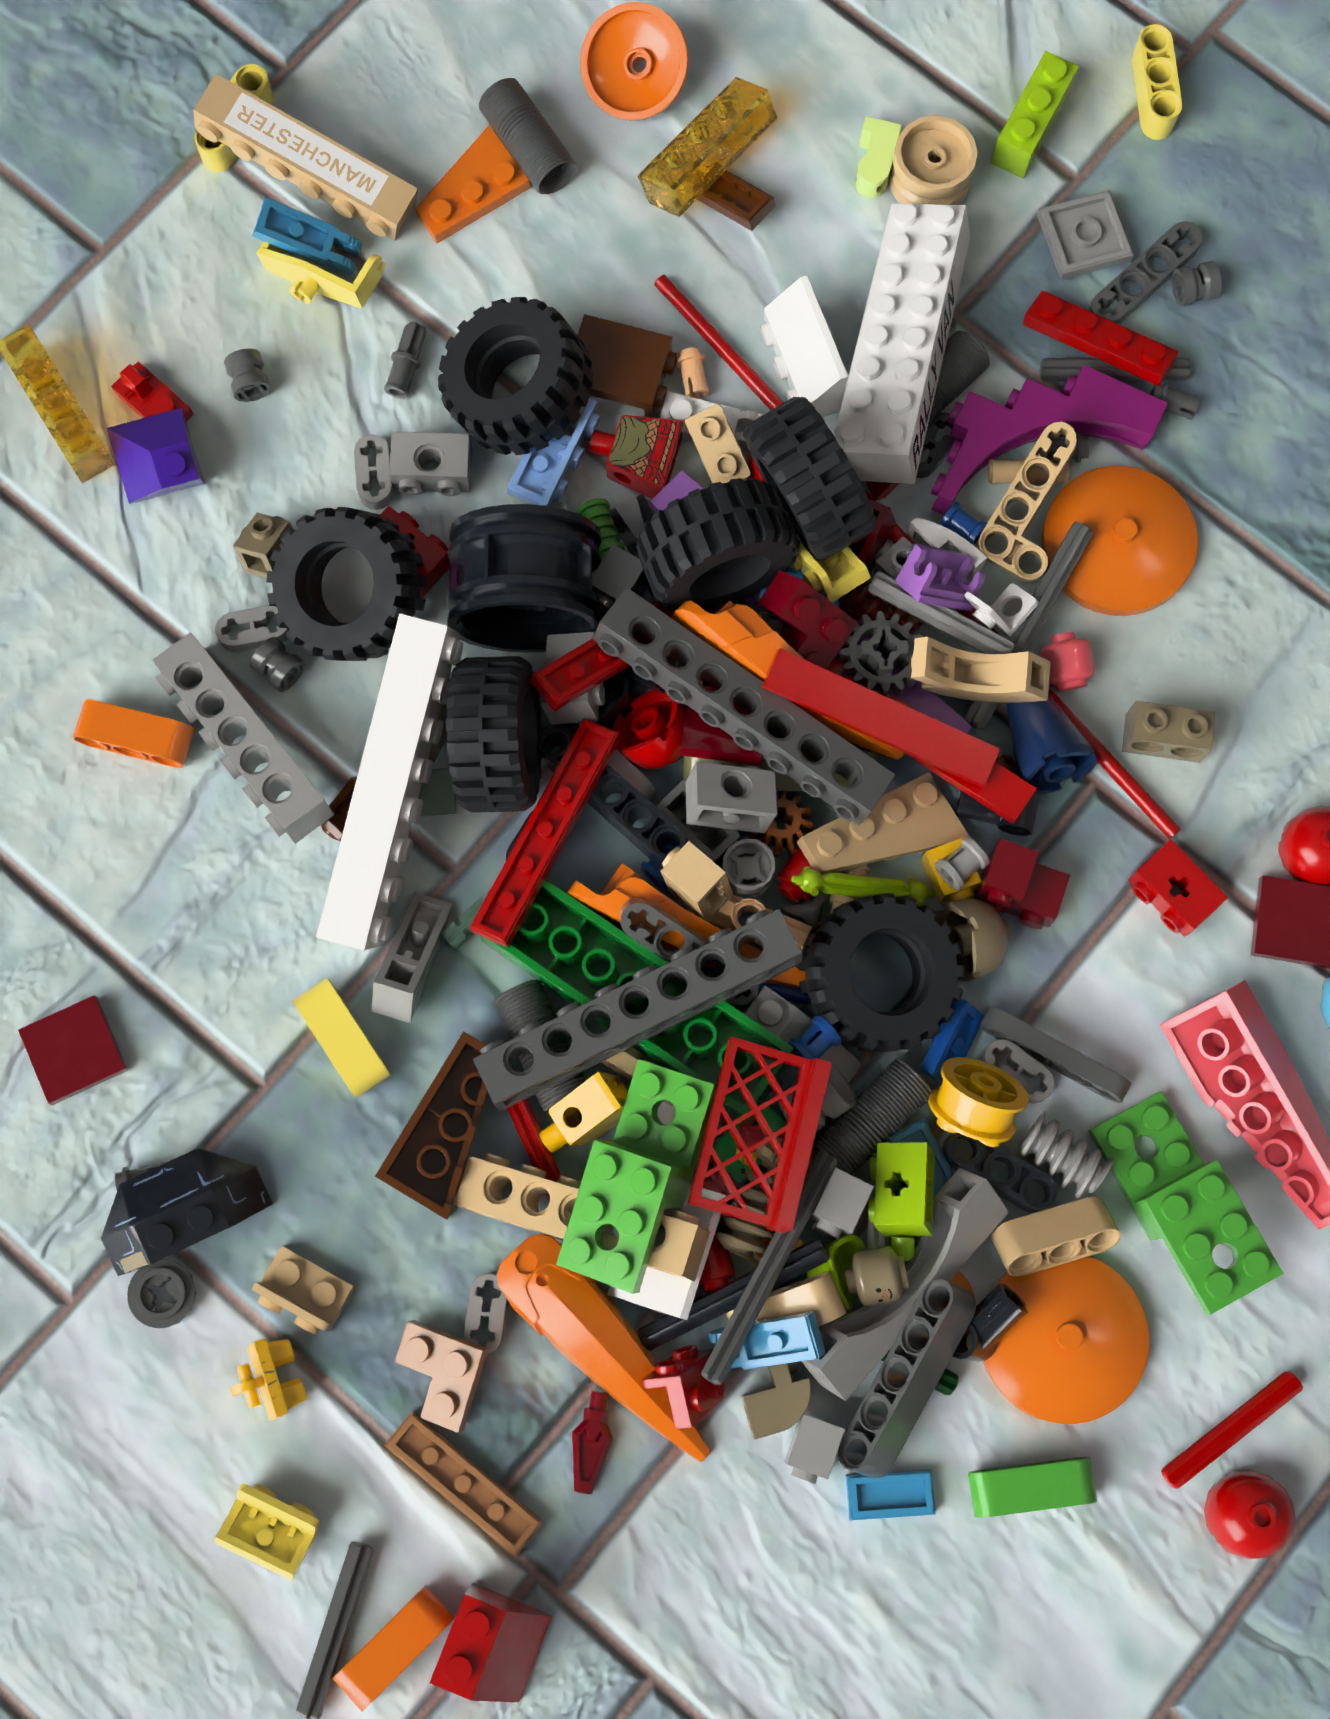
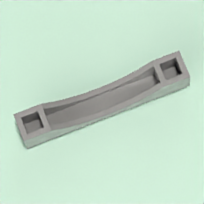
M959 1168L934 1196L933 1236L921 1237L913 1258L906 1264L909 1289H903V1295L899 1301L874 1306H863L859 1310L819 1326L826 1353L820 1358L801 1362L821 1386L846 1401L891 1349L927 1283L933 1279H943L949 1282L1006 1217L1009 1211L988 1180Z

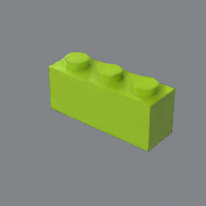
M1045 50L997 139L991 164L1024 179L1071 91L1078 65Z

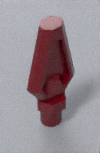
M591 1392L589 1408L585 1407L584 1420L572 1431L575 1492L593 1493L613 1441V1436L606 1424L609 1417V1411H606L608 1393Z

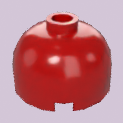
M649 691L629 704L633 710L626 718L620 714L615 720L612 730L619 732L621 740L616 748L625 759L634 766L654 770L673 764L682 757L680 756L686 708L683 704L672 700L666 691L664 694Z
M1318 806L1301 811L1286 823L1281 841L1279 842L1278 852L1284 868L1294 879L1300 882L1305 881L1307 883L1330 886V807Z
M1249 1469L1231 1471L1224 1475L1225 1477L1220 1479L1216 1485L1211 1487L1204 1506L1206 1526L1211 1535L1215 1537L1216 1541L1228 1553L1246 1559L1267 1558L1282 1550L1291 1539L1296 1522L1294 1504L1286 1489L1269 1475Z

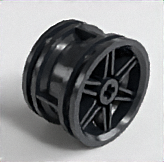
M507 504L470 511L458 517L451 524L449 531V540L451 542L449 560L452 566L460 571L459 586L454 588L448 596L447 607L449 614L447 626L460 634L459 640L486 649L531 653L546 652L548 635L596 632L600 622L598 616L600 613L599 596L592 591V573L597 570L601 563L599 549L601 533L599 527L592 520L581 514L556 507Z

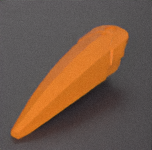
M686 601L671 617L762 682L779 648L803 658L747 605H739L738 603L734 605L731 601H728L715 614H711L696 603ZM794 703L851 744L894 760L900 759L905 754L898 749Z
M623 863L619 865L600 894L594 893L577 880L567 892L568 895L622 931L620 910L628 899L634 897H644L652 901L707 939L721 931L718 927L687 911L640 879V875ZM643 909L638 914L633 911L629 913L632 925L635 926L640 921L651 928V934L648 936L650 938H653L657 926L663 922L659 919L655 927L646 920V910ZM676 930L666 932L661 938L662 946L669 950L680 948L684 942V936ZM745 944L740 950V954L747 959H755L763 952L749 944ZM718 961L708 962L704 967L714 969ZM793 967L763 983L800 988L799 982L806 980L805 971Z
M544 1234L529 1236L500 1263L497 1272L498 1286L513 1309L540 1336L544 1334L562 1355L619 1404L701 1463L711 1453L708 1444L696 1424L691 1428L676 1429L666 1387L644 1388L642 1379L655 1370L657 1362L646 1347L642 1346L638 1335L609 1295L596 1285L597 1280L556 1265L562 1244L552 1236Z

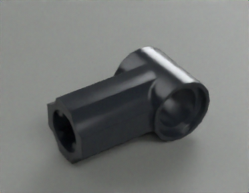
M960 791L956 815L995 824L999 830L1008 834L1030 836L1033 833L1040 794L1034 792L1014 824L963 791Z
M999 1283L976 1306L974 1317L952 1357L977 1362L989 1359L995 1352L997 1342L1028 1313L1025 1307L1026 1304L1019 1295L1006 1284ZM972 1332L974 1343L969 1350L966 1340L969 1333Z

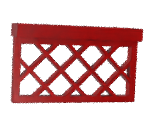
M730 1037L687 1204L767 1227L766 1229L779 1233L793 1230L832 1062L818 1058L810 1060L739 1038ZM737 1050L752 1054L761 1070L742 1080L734 1066ZM764 1058L774 1060L775 1062L767 1065ZM782 1063L799 1068L796 1084L784 1092L771 1072V1069ZM764 1074L776 1096L757 1106L745 1084ZM731 1076L736 1084L728 1088ZM739 1089L751 1111L732 1121L723 1104L727 1094ZM793 1092V1097L790 1105L786 1096ZM779 1100L788 1117L786 1126L773 1133L761 1110ZM754 1115L766 1138L747 1148L735 1125ZM721 1116L725 1126L717 1130ZM729 1130L741 1152L722 1163L713 1148V1143L717 1135ZM784 1133L780 1146L776 1137ZM769 1141L778 1159L774 1169L762 1174L750 1152ZM744 1156L756 1179L737 1190L724 1167ZM711 1158L715 1167L707 1171L709 1159ZM718 1171L731 1194L719 1201L700 1197L704 1179ZM773 1175V1180L770 1188L769 1184L766 1181V1178ZM758 1183L768 1198L764 1215L749 1211L740 1196L742 1192ZM733 1198L738 1207L725 1203Z

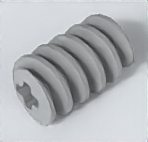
M1042 1112L1023 1139L1019 1158L1024 1159L1033 1153L1035 1154L1033 1166L1039 1168L1043 1164L1048 1163L1049 1169L1047 1174L1051 1178L1058 1173L1063 1174L1060 1186L1063 1189L1075 1182L1077 1188L1074 1197L1077 1199L1087 1192L1093 1193L1108 1175L1114 1160L1108 1158L1099 1164L1102 1153L1098 1148L1085 1155L1087 1141L1080 1139L1071 1145L1073 1131L1066 1129L1057 1135L1060 1125L1059 1121L1054 1119L1043 1125L1046 1114Z

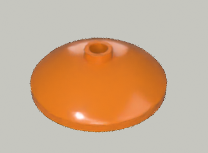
M640 2L624 3L602 14L589 29L583 42L580 56L582 80L591 99L606 113L629 121L645 120L667 109L680 94L689 68L688 47L678 24L661 9ZM640 59H645L646 68L642 72H638L636 69L637 62Z

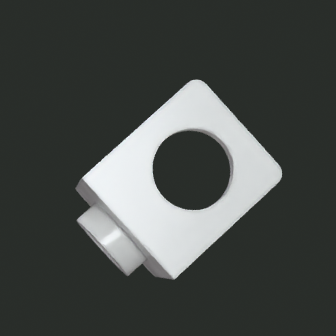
M1014 583L1005 589L991 607L968 591L964 594V597L976 609L973 617L979 623L990 630L995 626L1009 637L1012 636L1038 605L1036 598ZM1014 598L1022 599V608L1016 615L1005 616L1003 614L1004 606L1008 601Z

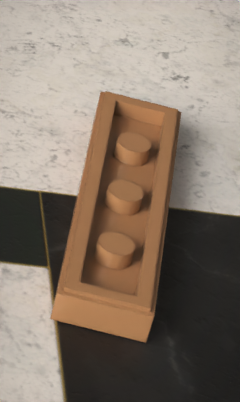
M414 1411L410 1412L384 1445L515 1558L544 1522Z

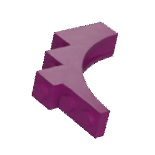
M1083 365L1077 377L1069 375L1061 393L1026 378L1020 391L1015 388L1012 389L1005 406L969 391L964 404L956 401L947 420V423L953 425L949 436L958 440L954 441L945 460L952 464L948 474L940 472L930 494L937 496L931 510L945 515L962 488L978 471L988 465L990 459L995 460L1002 454L1027 443L1037 441L1044 429L1054 422L1067 423L1075 432H1080L1081 435L1115 440L1144 450L1153 437L1168 403L1086 365Z

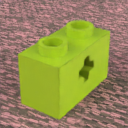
M927 1142L877 1143V1157H871L870 1161L871 1180L876 1182L875 1197H870L868 1203L870 1223H874V1226L882 1236H933L935 1154ZM901 1183H906L908 1188L901 1189ZM901 1189L900 1196H896L894 1191Z

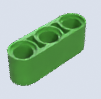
M1090 1457L1066 1458L968 1472L974 1517H993L1097 1502Z

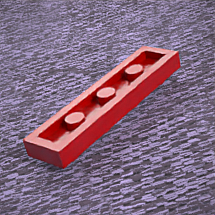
M1043 290L1024 316V326L1157 386H1160L1170 371L1179 352Z

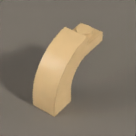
M920 637L914 640V651L911 658V678L922 682V689L954 698L1014 703L1047 701L1051 661L1029 651L1008 654L967 652L948 646L930 637Z

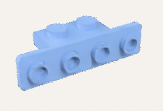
M589 399L571 437L565 434L559 440L553 438L548 441V447L538 451L533 447L530 448V453L523 454L507 486V494L531 505L552 507L554 501L559 503L562 501L569 485V481L565 480L570 468L574 470L578 468L584 455L585 448L581 447L586 435L592 437L593 431L598 427L601 416L596 414L597 400Z

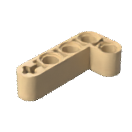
M1054 422L1044 429L979 538V550L987 557V562L1025 583H1035L1041 580L1048 568V557L1045 551L1023 536L1074 454L1077 443L1076 433L1069 424L1064 422ZM1061 434L1066 437L1065 445L1067 448L1060 446L1053 456V462L1059 464L1054 466L1046 458L1052 446V441L1049 438L1057 439ZM1037 467L1045 469L1049 475L1048 481L1041 486L1031 485L1026 478L1027 473L1031 469ZM1014 501H1020L1027 505L1029 511L1025 518L1013 520L1006 514L1007 506ZM993 535L1003 536L1008 542L1007 549L1000 554L990 553L985 547L989 537ZM1027 554L1036 555L1042 563L1041 568L1034 574H1026L1019 567L1020 559Z

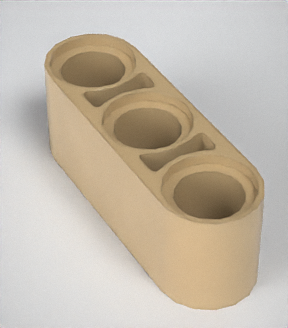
M1097 1196L1083 1198L1009 1220L996 1227L991 1235V1239L1008 1274L1015 1277L1025 1276L1104 1252L1115 1246L1121 1238V1232L1105 1202Z
M824 1272L771 1291L756 1320L814 1311L818 1326H821L843 1316L846 1310L830 1272ZM734 1309L726 1313L728 1320L730 1319Z

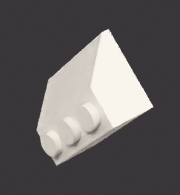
M806 275L800 277L764 308V324L760 325V331L767 347L773 346L777 357L773 358V363L779 379L786 378L790 390L786 391L787 399L806 397L813 404L816 411L824 417L840 411L848 374Z
M690 1184L683 1208L665 1209L663 1215L673 1217L675 1210L699 1217L698 1225L710 1231L695 1282L647 1267L639 1293L631 1294L610 1285L607 1295L653 1311L687 1320L721 1213L687 1204L692 1187ZM702 1188L700 1197L719 1201L726 1197V1195ZM664 1227L659 1228L653 1248L660 1246L664 1242L666 1237Z

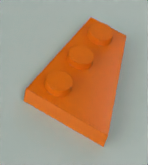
M489 125L415 208L416 215L437 244L530 189V181Z

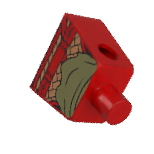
M623 415L620 418L615 435L599 430L593 431L589 452L608 457L606 464L607 477L610 480L653 499L670 482L683 439L684 421Z

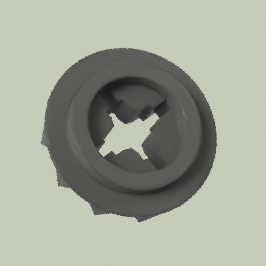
M159 1260L140 1268L134 1274L128 1286L127 1300L132 1314L139 1322L152 1328H167L179 1324L192 1311V1305L197 1292L194 1287L193 1276L181 1264L170 1260ZM170 1281L168 1292L173 1295L177 1302L162 1301L159 1306H156L157 1296L147 1286L163 1287L166 1282Z

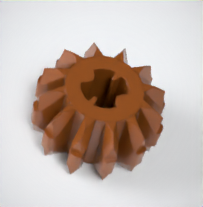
M785 789L780 791L779 799H776L777 815L765 833H748L749 839L762 838L760 842L767 846H774L773 856L775 858L780 857L782 847H785L787 853L792 856L797 851L795 843L802 836L806 835L805 833L812 832L815 825L812 821L806 820L811 816L812 808L810 806L798 808L803 797L797 794L792 801L786 800L788 792ZM776 817L784 818V824H786L784 830L776 829Z

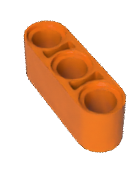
M86 699L84 700L72 738L81 744L174 768H184L195 729L186 723L174 719Z
M425 1585L332 1679L355 1705L363 1711L455 1617Z

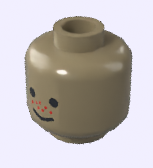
M890 1246L857 1251L852 1258L853 1267L845 1268L849 1294L858 1293L860 1302L865 1306L897 1302L902 1298L903 1289H909L903 1254L896 1255L894 1249Z

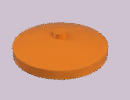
M1106 466L1077 476L1056 495L1044 519L1041 548L1048 557V566L1074 522L1084 523L1093 531V536L1062 591L1081 606L1101 614L1131 616L1151 611L1163 605L1183 586L1196 561L1198 533L1189 506L1170 484L1142 469L1128 466Z
M1091 1256L1025 1276L1015 1277L1005 1272L995 1283L991 1291L999 1283L1006 1284L1023 1300L1028 1313L997 1342L993 1355L986 1361H983L990 1379L999 1392L1024 1413L1037 1419L1060 1424H1077L1096 1420L1123 1404L1135 1390L1143 1376L1150 1344L1148 1323L1144 1309L1128 1282L1113 1268Z

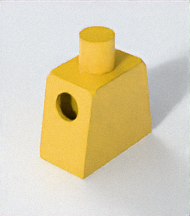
M597 1072L548 1110L554 1123L541 1131L539 1136L551 1153H555L567 1143L570 1146L585 1147L618 1125L628 1094V1089L620 1076Z

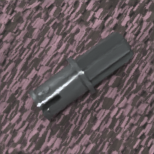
M410 322L405 325L398 349L391 355L393 364L384 390L395 398L405 399L408 397L414 372L421 366L419 355L427 332L426 328L417 322Z

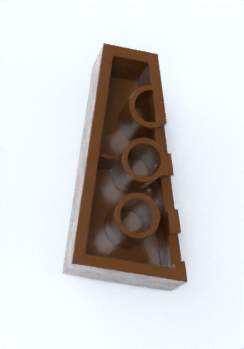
M464 1031L375 1175L376 1178L448 1220L487 1095L486 1086L473 1061V1058L481 1055L480 1050L486 1044Z

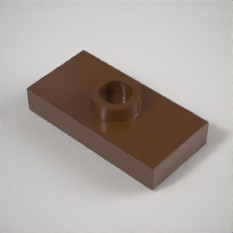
M717 166L694 190L698 201L750 231H753L776 206L773 196L720 166Z

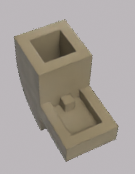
M795 1362L768 1366L773 1387L741 1396L754 1440L791 1428L805 1413L810 1400L809 1378L791 1380L790 1373L797 1372Z

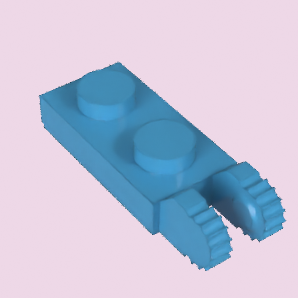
M265 197L262 202L252 237L322 266L326 265L329 269L344 275L354 274L356 264L352 260L330 251L332 244L336 248L351 254H359L363 244L359 239L337 230V227L268 197Z
M814 1311L755 1320L731 1368L743 1367V1370L812 1360L823 1356L826 1352ZM725 1327L708 1333L711 1344L718 1342Z

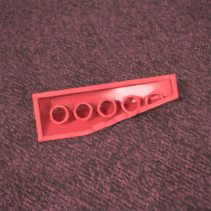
M1243 980L1160 1024L1205 1103L1209 1107L1214 1106L1229 1122L1226 1126L1236 1137L1241 1136L1256 1153L1254 1158L1264 1169L1270 1168L1283 1183L1282 1189L1318 1229L1329 1226L1330 1141L1291 1059L1247 982Z

